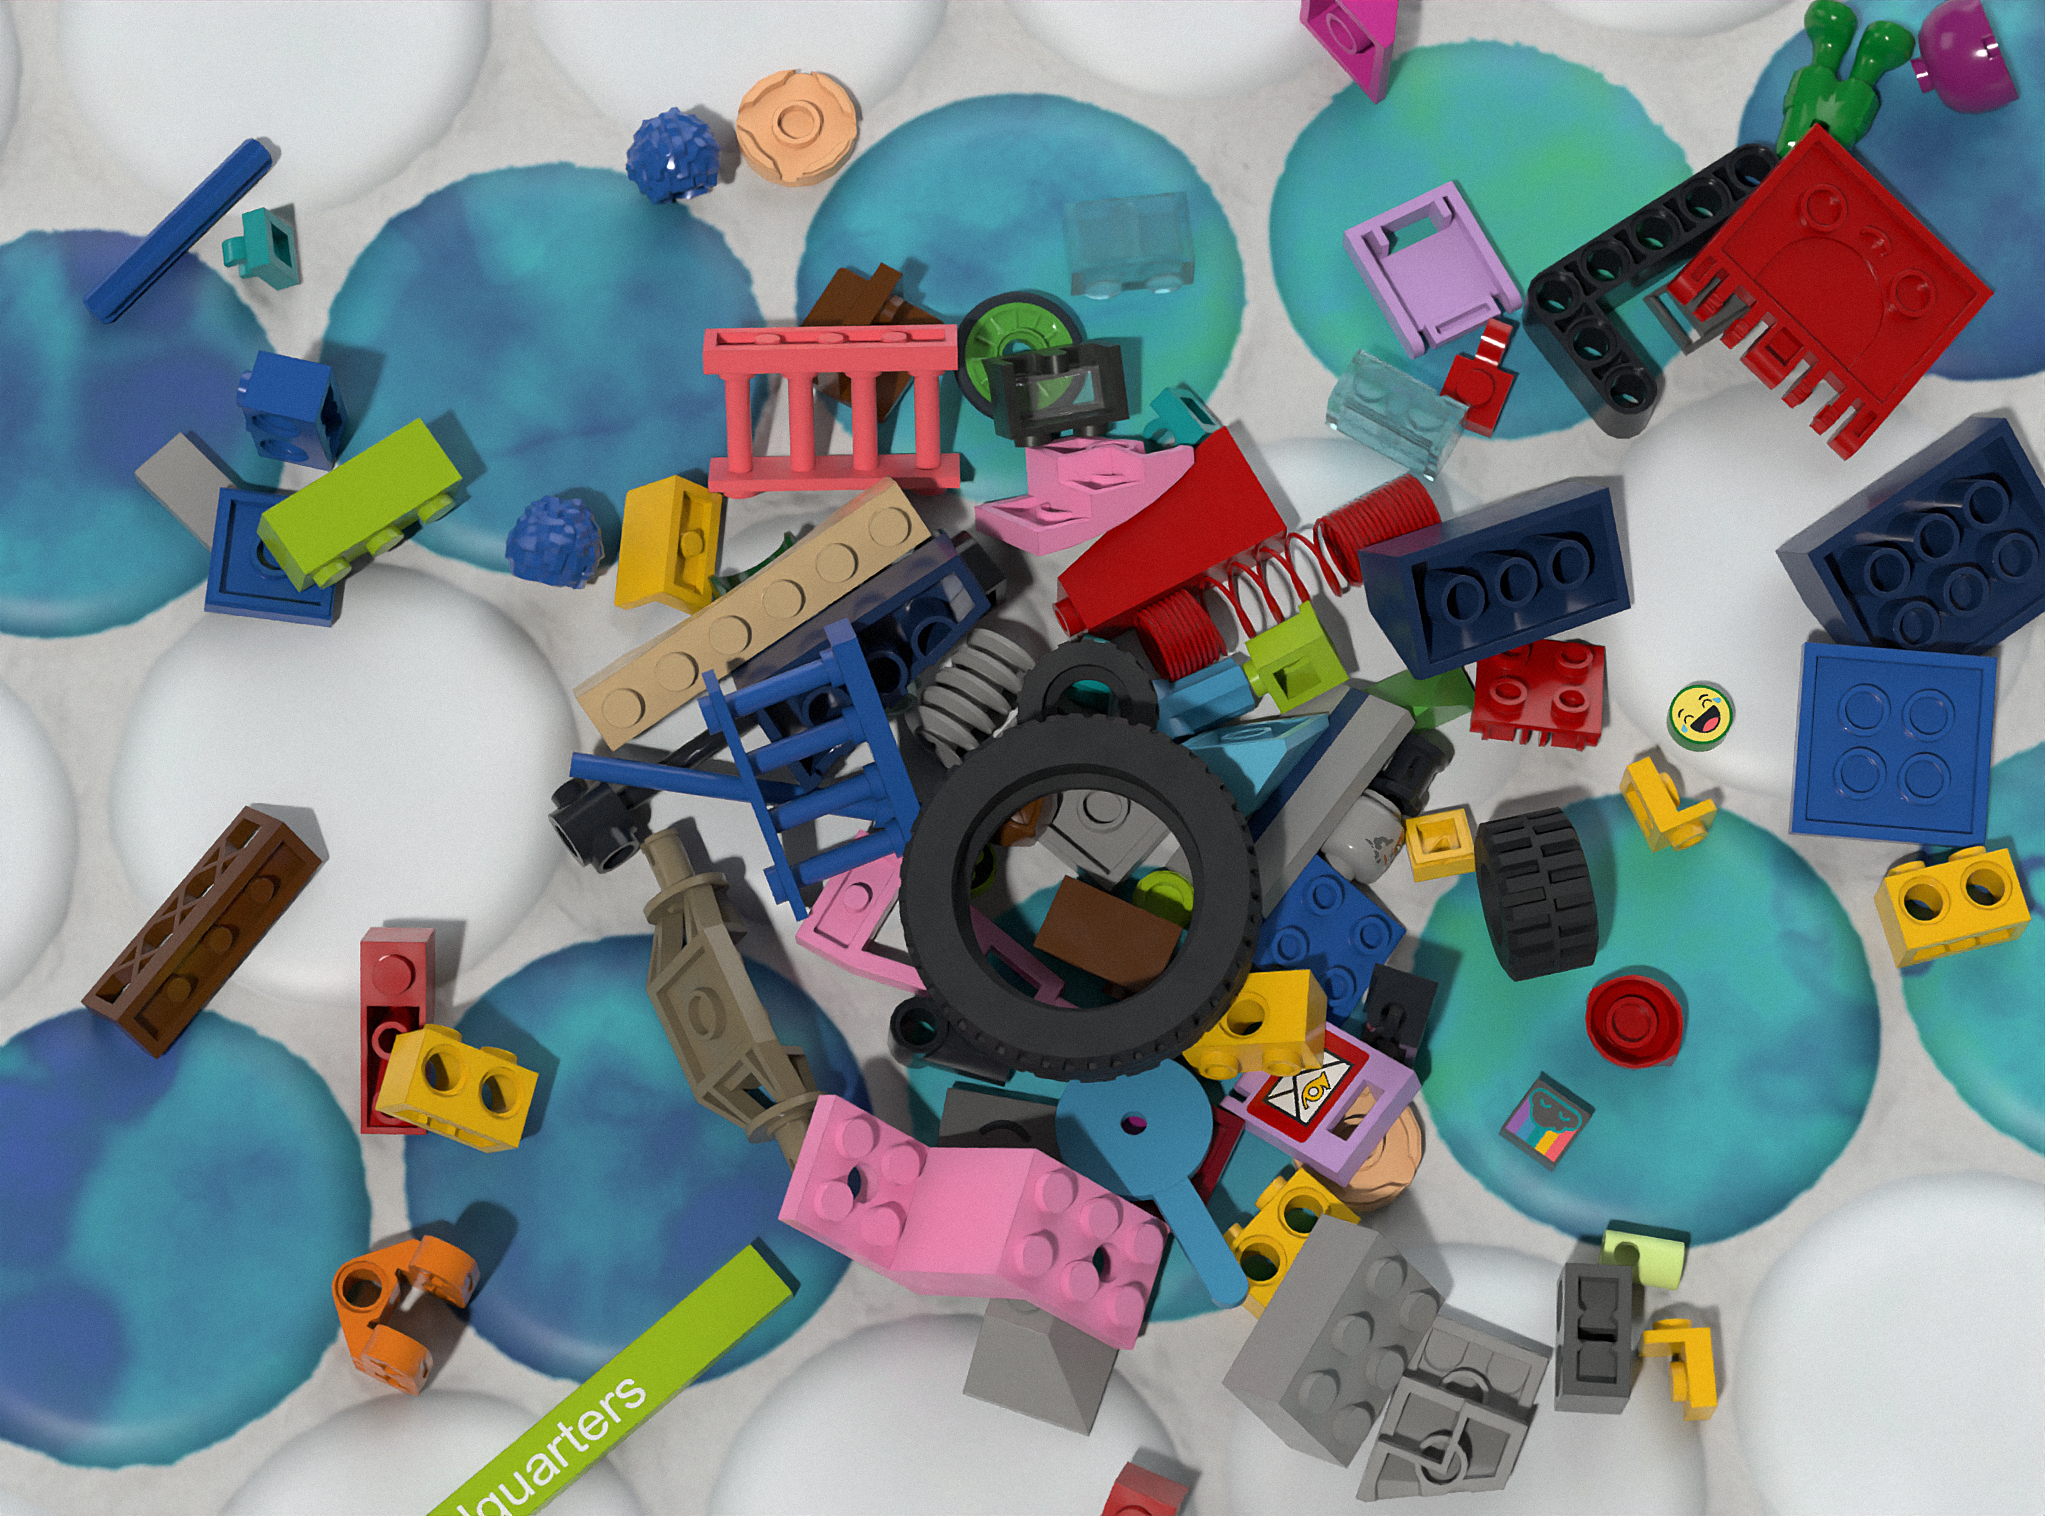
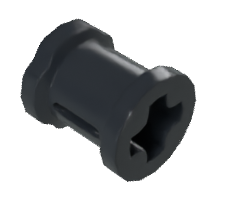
M1408 733L1396 748V752L1382 777L1374 778L1368 789L1377 792L1391 801L1399 809L1401 815L1417 817L1423 808V803L1420 800L1434 774L1445 770L1448 765V758L1443 751L1428 740ZM1412 768L1413 773L1406 783L1403 781V778L1408 769Z

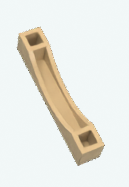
M886 476L837 509L800 541L744 582L669 630L625 653L573 688L576 700L613 752L705 690L706 686L701 673L714 669L717 680L721 679L932 535L897 482L890 476Z

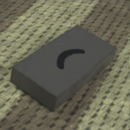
M947 1088L936 1148L1037 1149L1065 1165L1056 1141V1106Z

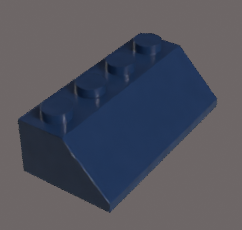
M1565 481L1357 550L1369 612L1414 679L1421 681L1631 609L1609 487Z

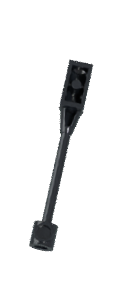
M940 528L932 531V536L915 546L913 552L945 533L944 529ZM962 530L950 539L978 580L991 604V607L979 618L981 619L1006 601V577L975 538L967 531ZM890 563L889 565L878 571L876 574L865 580L863 585L868 581L872 580L873 578H875L876 576H878L879 574H881L882 572L886 571L890 567H892L893 564ZM751 713L733 720L739 737L758 725ZM706 729L657 764L695 769L727 747L728 743L723 731L710 735L709 730ZM573 778L560 786L552 795L551 800L557 809L550 813L548 818L563 844L582 867L585 868L592 864L599 874H605L622 865L637 851L640 842L634 836V833L638 829L630 813L662 790L625 785L614 792L607 782L597 781L589 786L584 779Z

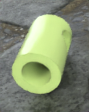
M1605 1229L1598 1264L1632 1266V1284L1677 1291L1682 1273L1685 1245L1684 1242Z

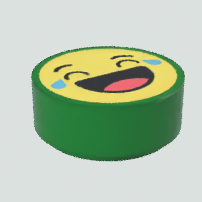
M1707 685L1686 687L1678 692L1671 702L1666 718L1668 732L1678 745L1687 750L1695 752L1712 750L1724 741L1729 732L1733 719L1732 708L1728 699L1713 687Z

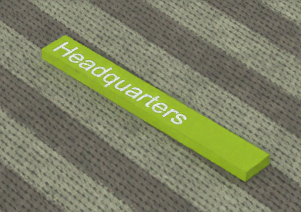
M749 1244L426 1516H536L793 1299V1292Z

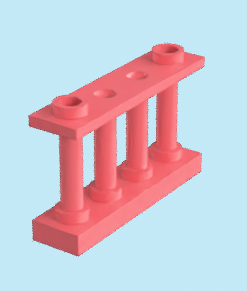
M957 324L705 329L703 343L704 375L718 374L720 379L725 380L728 457L710 458L709 493L723 492L729 498L747 499L757 496L760 492L867 490L886 476H890L896 481L901 489H910L918 495H938L947 491L948 488H960L959 453L941 454L939 376L943 375L945 370H958ZM882 371H907L909 375L914 376L916 454L878 455L876 377L880 376ZM821 372H844L847 377L851 378L853 455L815 456L813 378L817 377ZM781 373L782 377L788 379L790 456L753 457L750 379L755 377L756 374Z

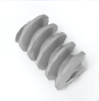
M976 628L968 634L966 642L968 648L961 647L952 654L951 663L953 667H944L936 674L938 687L929 686L922 691L920 700L923 706L914 705L905 713V721L918 743L935 760L949 769L954 764L961 765L963 763L955 752L958 747L970 751L980 746L971 734L973 728L987 734H993L996 727L986 712L991 709L1002 715H1008L1011 711V706L1001 693L1007 690L1018 695V691H1021L1023 687V682L1019 679L1017 673L1019 671L1027 673L1028 669L1032 670L1036 665L1028 653L1017 644L987 629Z

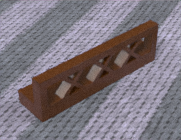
M245 806L80 1002L94 1015L117 1026L146 1054L158 1059L323 861L283 821ZM255 830H258L256 835L251 839V841L246 845V847L240 849L241 846L246 842V840L252 835V833ZM213 885L203 897L199 898L208 886ZM172 933L161 947L156 948L167 935ZM130 983V985L124 990V992L112 1005L110 1002L114 999V997L125 985Z

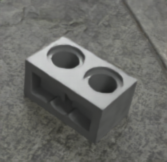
M1565 1262L1557 1280L1554 1411L1621 1415L1630 1399L1632 1266Z

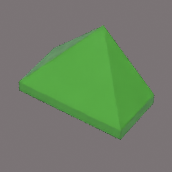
M1461 667L1422 681L1414 679L1410 671L1406 670L1361 690L1407 709L1416 722L1408 733L1417 736L1471 712L1472 707H1474L1475 693Z

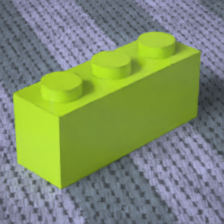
M419 417L263 512L257 534L299 593L315 583L320 589H325L350 572L352 567L349 562L367 551L370 552L372 557L379 556L395 546L404 537L401 530L419 519L422 520L424 525H428L449 512L456 504L453 498L460 486L462 476Z

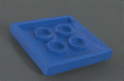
M1804 642L1801 646L1788 835L1967 849L1975 846L1985 847L1997 657Z

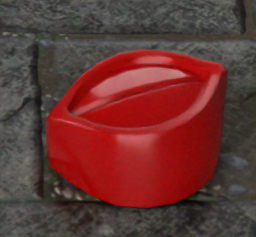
M1633 974L1607 981L1589 992L1585 1000L1587 1035L1594 1049L1605 1061L1619 1068L1633 1071L1658 1066L1671 1067L1678 1057L1682 1039V1008L1675 996L1662 983L1649 977Z

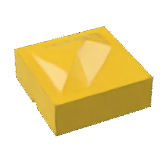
M1464 808L1401 820L1405 834L1404 842L1414 883L1476 871L1474 845Z

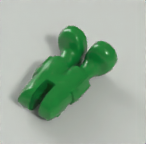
M1834 0L1813 1L1804 15L1805 31L1813 45L1811 65L1803 66L1794 71L1787 93L1784 96V119L1774 151L1779 161L1802 135L1816 123L1850 154L1854 144L1858 143L1868 131L1880 103L1872 88L1884 73L1895 70L1910 60L1916 45L1913 35L1904 27L1893 22L1879 20L1870 23L1862 34L1848 79L1838 81L1835 76L1843 57L1848 52L1856 35L1858 19L1849 7Z

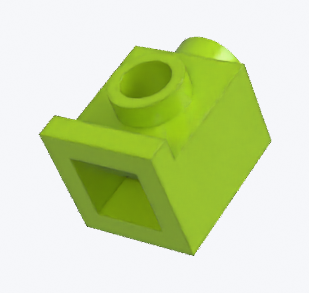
M1309 600L1298 605L1300 613L1244 642L1251 659L1241 665L1252 688L1259 698L1270 693L1281 714L1349 680L1337 649Z

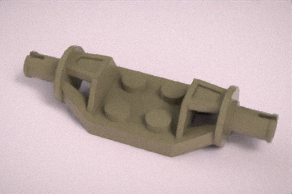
M675 828L661 830L647 837L644 840L645 843L640 844V849L645 854L661 888V892L653 897L643 909L647 922L655 925L645 989L696 1101L744 1129L749 1143L758 1144L777 1140L793 1175L819 1095H827V1093L818 1091L802 1047L781 1045L774 1033L770 1016L766 1008L761 1004L748 977L742 955L735 948L748 931L726 894L730 887L725 874L708 872L696 875L680 840L678 830ZM683 919H685L687 945L682 949ZM763 1086L778 1104L766 1110L746 1092Z

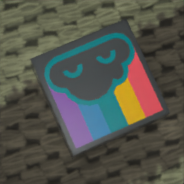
M1538 1078L1501 1127L1499 1135L1553 1172L1589 1123L1592 1115Z

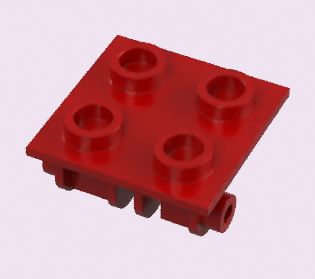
M1541 639L1477 661L1474 707H1472L1469 732L1481 733V740L1495 739L1513 742L1516 728L1520 729L1519 745H1526L1529 730L1539 731L1538 747H1545L1547 735L1550 732L1552 733L1551 746L1571 748L1579 752H1583L1584 746L1596 747L1598 738L1601 737L1604 647Z

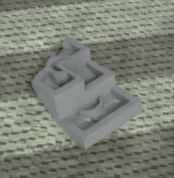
M1437 1314L1432 1326L1426 1332L1405 1368L1400 1381L1394 1387L1359 1485L1356 1499L1363 1502H1374L1379 1499L1429 1497L1455 1492L1470 1491L1473 1493L1504 1490L1528 1428L1526 1419L1547 1367L1549 1357Z

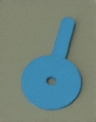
M1168 1058L1161 1061L1159 1067L1131 1077L1121 1075L1117 1076L1116 1080L1094 1083H1081L1080 1080H1071L1061 1095L1055 1116L1057 1146L1065 1165L1126 1201L1153 1199L1213 1303L1225 1309L1240 1306L1248 1296L1247 1277L1190 1181L1205 1161L1213 1135L1211 1106L1199 1081L1182 1065ZM1132 1116L1140 1117L1146 1122L1147 1126L1142 1133L1129 1135L1121 1128L1125 1119Z

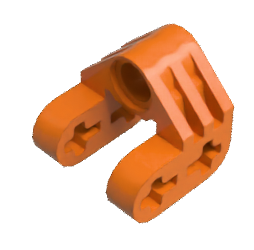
M425 1235L421 1241L413 1238L351 1259L342 1264L332 1281V1295L355 1368L404 1393L419 1396L434 1367L431 1353L426 1347L403 1333L386 1327L402 1297L399 1287L402 1282H405L450 1305L465 1308L481 1278L475 1259L445 1241ZM361 1280L375 1281L382 1287L379 1299L369 1307H355L346 1301L348 1290L353 1284Z

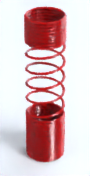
M1404 474L1392 482H1387V485H1382V487L1376 488L1371 493L1360 496V499H1355L1349 502V504L1339 507L1338 510L1327 513V516L1316 519L1313 527L1314 544L1305 536L1296 532L1288 533L1284 544L1286 560L1277 551L1268 547H1261L1256 557L1257 574L1248 566L1238 561L1231 562L1227 573L1229 590L1220 581L1210 576L1202 577L1199 586L1201 606L1191 593L1185 589H1179V592H1174L1173 595L1162 598V601L1158 600L1157 603H1152L1151 606L1140 609V612H1135L1133 622L1139 641L1162 679L1168 680L1169 684L1180 678L1186 677V675L1189 676L1191 673L1197 672V670H1202V667H1207L1208 664H1213L1214 661H1219L1220 653L1224 656H1228L1229 653L1221 634L1211 620L1205 598V583H1213L1224 593L1234 606L1245 633L1249 639H1252L1257 635L1248 616L1239 604L1233 581L1234 568L1239 567L1252 577L1262 590L1275 621L1280 624L1285 621V618L1275 598L1267 588L1262 570L1261 556L1263 553L1271 554L1283 565L1290 574L1301 602L1304 603L1309 600L1314 608L1307 589L1293 567L1290 553V541L1292 538L1301 540L1318 558L1321 570L1335 596L1342 598L1341 585L1321 551L1318 537L1319 525L1326 548L1337 569L1353 587L1361 588L1364 583L1357 550L1441 523L1442 520L1439 512L1421 482L1411 474Z

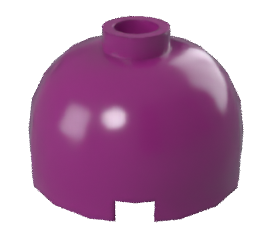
M1946 0L1934 7L1923 20L1917 35L1921 56L1910 60L1922 93L1925 94L1935 90L1937 96L1947 108L1960 114L1973 115L1996 111L2008 106V103L2018 100V94L1981 1Z

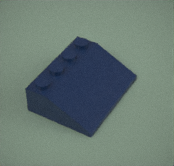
M1970 417L1775 550L1804 604L1837 645L1982 656L2045 612V488L2006 418Z

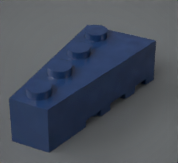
M945 532L781 637L730 673L736 689L740 690L821 658L820 651L831 648L823 627L848 617L860 644L883 709L885 710L887 707L892 709L909 692L907 687L928 665L934 666L991 607V604L978 580ZM828 683L751 714L770 742L773 743L843 716L841 709L851 706L852 702L845 684L833 689L831 683ZM853 740L787 766L805 793L810 794L824 780L823 773L842 754L847 756L855 745Z

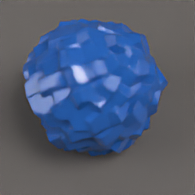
M672 107L668 112L660 113L658 117L643 120L641 127L633 135L634 142L626 151L628 161L625 166L628 179L635 181L640 193L647 195L653 205L671 204L673 198L687 200L706 194L708 188H713L717 185L718 170L720 168L719 159L721 157L719 152L722 150V147L713 138L714 133L711 132L710 127L705 122L698 119L695 114L688 115L681 112L678 107Z
M545 495L540 500L533 501L529 506L525 507L524 514L517 519L516 526L509 531L506 540L505 557L509 560L510 572L515 577L533 582H541L554 587L562 588L566 586L573 589H584L587 581L593 580L600 560L605 557L601 540V528L595 522L593 512L585 506L582 499L565 500Z

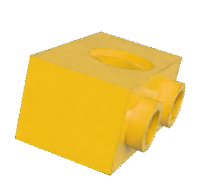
M1310 969L1249 973L1238 996H1234L1230 1002L1231 1007L1209 1032H1204L1200 1035L1199 1041L1195 1045L1182 1052L1197 1075L1214 1080L1232 1079L1238 1073L1264 1071L1273 1076L1289 1077L1299 1074L1302 1069L1323 1068L1327 996ZM1263 1021L1261 1027L1256 1032L1242 1036L1250 1025Z

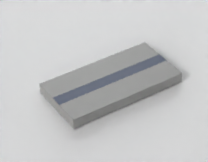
M1341 683L1282 714L1278 718L1286 719L1327 713L1329 727L1261 808L1245 817L1257 855L1262 886V918L1266 919L1415 725L1416 722L1407 709ZM1179 846L1165 865L1169 871L1180 874L1193 886L1188 860L1182 847Z

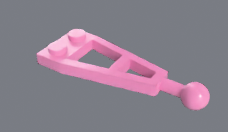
M860 829L853 841L871 834ZM893 853L831 877L810 910L809 918L804 920L796 933V944L851 974L932 999L915 967L865 952L898 898V889L901 887L899 874L903 857L897 859L896 854ZM970 904L974 933L986 959L992 952L1038 990L1034 997L1035 1000L1058 1007L1081 1009L1061 998L1065 991V982Z

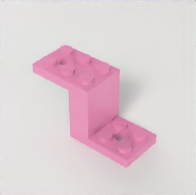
M819 1095L778 1220L918 1295L1024 1299L1110 1347L1124 1350L1134 1349L1170 1232L1167 1223L1037 1149L928 1147L837 1095ZM853 1167L857 1168L861 1177L860 1192L855 1199H853L852 1192L848 1187V1177ZM1098 1247H1100L1104 1256V1267L1100 1276H1098V1272L1093 1266V1257Z

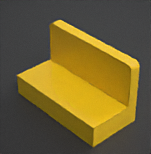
M673 475L627 492L614 598L615 606L629 610L657 601L693 615L711 604L713 591L707 577L715 573L722 494L717 492L709 493L708 488L678 475Z

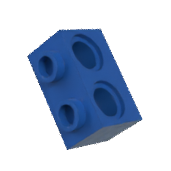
M259 350L253 370H245L240 378L236 397L237 406L242 408L246 419V431L251 433L258 455L330 472L348 418L333 367Z

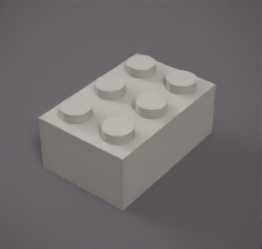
M1321 1214L1223 1379L1222 1384L1290 1448L1347 1469L1361 1444L1367 1438L1372 1425L1394 1387L1400 1381L1405 1368L1426 1332L1432 1326L1437 1313L1446 1299L1380 1232Z

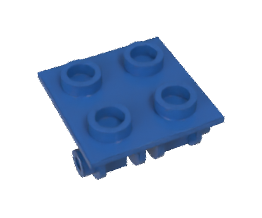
M1315 854L1272 912L1262 921L1259 944L1256 954H1254L1251 961L1252 967L1249 973L1310 969L1327 996L1326 1021L1340 1029L1368 989L1375 963L1384 965L1407 931Z

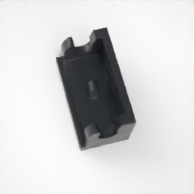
M1375 963L1363 1012L1367 1013L1360 1041L1371 1047L1380 1039L1393 1042L1396 1046L1397 1054L1392 1059L1412 1070L1439 983Z

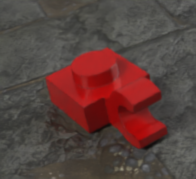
M1489 318L1474 360L1455 355L1434 407V418L1491 438L1514 379V375L1498 370L1509 345V337L1513 326Z

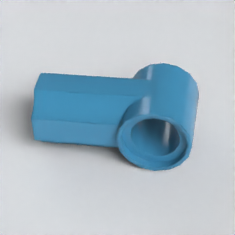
M1232 657L1170 684L1166 679L1152 681L1160 708V721H1158L1156 730L1170 736L1172 742L1177 745L1184 743L1201 732L1254 711L1255 701L1252 697L1248 680L1240 665H1237Z

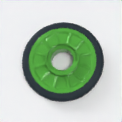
M1008 292L995 295L975 306L965 316L957 329L958 370H953L956 382L970 404L991 419H993L989 381L981 359L1003 356L1004 348L1015 342L1029 346L1032 351L1083 342L1080 331L1071 317L1061 307L1047 298L1026 292ZM1085 373L1016 385L1020 413L1069 405L1078 394ZM1063 408L1032 413L1022 419L1059 413Z

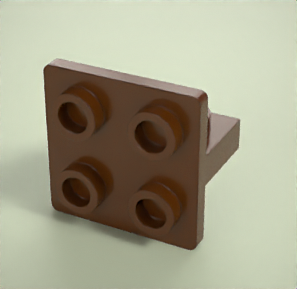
M881 262L869 281L846 268H839L800 327L944 324V322L905 300L903 273ZM882 371V374L876 377L877 423L882 424L886 422L914 379V376L909 375L907 371ZM821 372L817 377L813 378V388L852 409L851 378L847 377L844 372Z

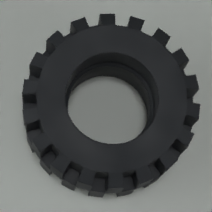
M1559 807L1480 823L1474 843V860L1479 895L1495 954L1500 965L1511 980L1518 982L1592 966L1599 942L1597 910L1584 852L1575 828Z

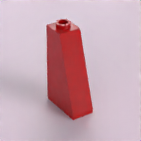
M1226 426L1214 431L1194 450V464L1173 486L1139 513L1107 531L1057 578V602L1052 604V608L1060 627L1069 638L1077 634L1081 641L1085 633L1110 641L1135 628L1133 622L1135 612H1140V609H1145L1146 606H1151L1152 603H1157L1158 600L1162 601V598L1173 595L1174 592H1179V589L1187 590L1193 597L1198 596L1202 577L1210 576L1224 583L1228 580L1227 573L1231 562L1238 561L1251 569L1256 566V557L1261 547H1268L1279 554L1284 552L1288 528ZM1267 552L1263 553L1261 556L1262 563L1274 556ZM1236 567L1233 570V577L1245 571ZM1211 582L1205 583V592L1216 586Z

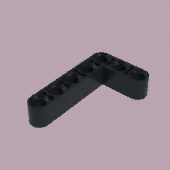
M1745 144L1735 148L1544 269L1531 280L1521 315L1522 326L1527 336L1594 422L1607 435L1617 439H1630L1639 435L1646 428L1657 396V383L1651 372L1606 315L1684 266L1695 257L1756 188L1743 185L1737 178L1749 176L1761 183L1779 162L1777 155L1768 147L1760 144ZM1701 207L1708 210L1713 217L1701 219L1692 215L1688 209ZM1652 238L1659 241L1664 248L1650 250L1642 246L1638 240ZM1592 270H1604L1614 276L1615 280L1601 282L1594 279L1589 272ZM1554 301L1563 306L1566 311L1552 314L1544 311L1539 306V303ZM1591 348L1600 353L1602 359L1588 361L1576 354L1575 350ZM1618 394H1626L1638 401L1640 406L1624 408L1616 404L1612 397Z

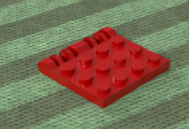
M1818 123L1802 135L1704 247L1681 269L1665 288L1682 306H1685L1716 275L1721 281L1702 299L1692 314L1703 323L1718 313L1723 307V302L1732 293L1739 297L1749 308L1726 327L1719 339L1729 349L1735 347L1745 338L1760 320L1764 321L1769 327L1749 346L1739 360L1770 390H1773L1803 359L1810 367L1796 379L1781 399L1793 409L1796 405H1801L1812 394L1813 388L1823 378L1838 394L1816 412L1809 424L1818 435L1821 436L1851 405L1855 411L1826 442L1844 461L1853 456L1865 444L1994 294Z

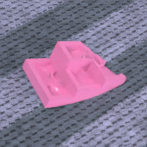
M1070 436L1052 440L1051 443L1041 446L1025 447L1028 494L974 506L976 531L1039 557L1073 547L1122 524L1152 504L1194 464L1193 447L1179 445L1172 449L1146 454L1143 441L1114 440L1098 436Z

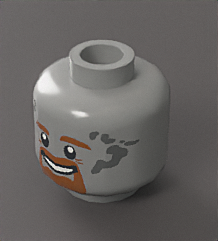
M1365 789L1316 854L1350 883L1351 881L1362 884L1375 883L1383 875L1404 844V829L1399 822L1402 818L1401 812L1384 796L1375 791Z

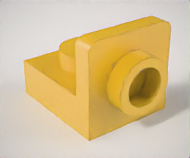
M1650 756L1626 766L1619 788L1652 853L1668 846H1672L1674 851H1682L1698 844L1708 836L1707 829L1711 827L1718 811L1712 798L1678 812L1676 808L1680 807V799L1677 789L1666 772L1658 774Z
M1682 1318L1665 1319L1652 1323V1330L1643 1331L1637 1343L1638 1356L1641 1358L1678 1356V1362H1669L1668 1384L1671 1402H1682L1684 1421L1710 1420L1718 1406L1710 1327L1693 1328L1691 1320Z

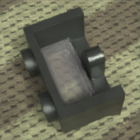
M1096 339L981 359L989 381L995 434L1014 440L1015 447L1024 448L1049 444L1052 442L1051 433L1073 429L1074 437L1102 435L1111 431L1110 422L1130 419L1121 348L1118 344Z

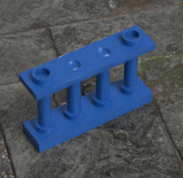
M848 617L823 627L831 648L820 651V659L727 695H723L714 669L701 673L708 695L698 698L697 701L710 735L722 731L725 735L775 864L763 869L776 905L789 901L797 922L809 918L799 892L800 889L893 853L896 854L897 859L903 857L905 844L912 837L910 829L920 810L919 802ZM831 683L833 689L845 684L852 705L841 709L843 716L747 753L745 752L733 720ZM853 740L855 746L867 742L874 762L862 766L864 773L767 809L755 777ZM874 797L876 803L888 798L895 818L884 822L886 829L789 866L778 838V833Z

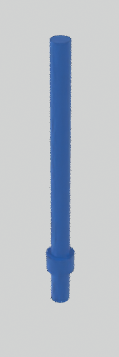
M580 752L572 753L569 777L751 803L741 776ZM756 778L766 806L776 807L807 795L799 784ZM816 787L812 792L818 791L823 788ZM874 797L828 814L873 821V828L886 829L884 822L895 818L888 798L876 803Z

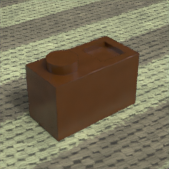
M1065 874L1033 946L1047 955L1105 980L1106 982L1101 992L1118 1001H1122L1142 991L1159 978L1177 956L1188 932L1179 925Z

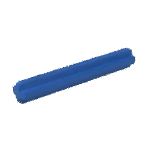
M254 138L246 139L84 296L83 302L88 312L103 324L111 323L272 166L273 160L269 151Z

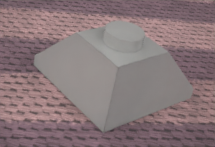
M990 1298L978 1335L963 1394L1089 1437L1118 1349L1110 1347L1024 1299Z

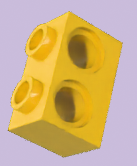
M1975 846L1952 854L1948 858L1949 862L1926 868L1923 861H1913L1894 867L1887 872V877L1881 882L1873 899L1896 969L2017 940L2021 937L2032 919L2008 848L1987 853L1984 846ZM1980 885L1987 888L1992 893L1995 904L1989 906L1977 904L1969 897L1966 886ZM1907 900H1919L1926 903L1932 910L1934 919L1928 921L1915 919L1907 912L1904 902Z
M425 1024L422 1030L396 1036L375 1110L485 1153L518 1148L539 1073L517 1065L518 1057L509 1051L488 1046L481 1047L479 1050L462 1043V1034L446 1026ZM427 1061L431 1062L436 1071V1084L434 1088L428 1083L425 1076ZM484 1083L489 1087L492 1094L490 1110L482 1100V1087Z
M1302 1167L1289 1181H1286L1280 1175L1270 1183L1255 1202V1206L1261 1211L1245 1229L1238 1223H1235L1223 1235L1239 1265L1250 1256L1261 1255L1270 1259L1276 1267V1275L1267 1281H1254L1247 1277L1248 1296L1241 1305L1258 1320L1310 1234L1298 1233L1287 1225L1284 1216L1289 1211L1295 1208H1306L1315 1213L1318 1219L1321 1214H1325L1360 1225L1361 1218Z

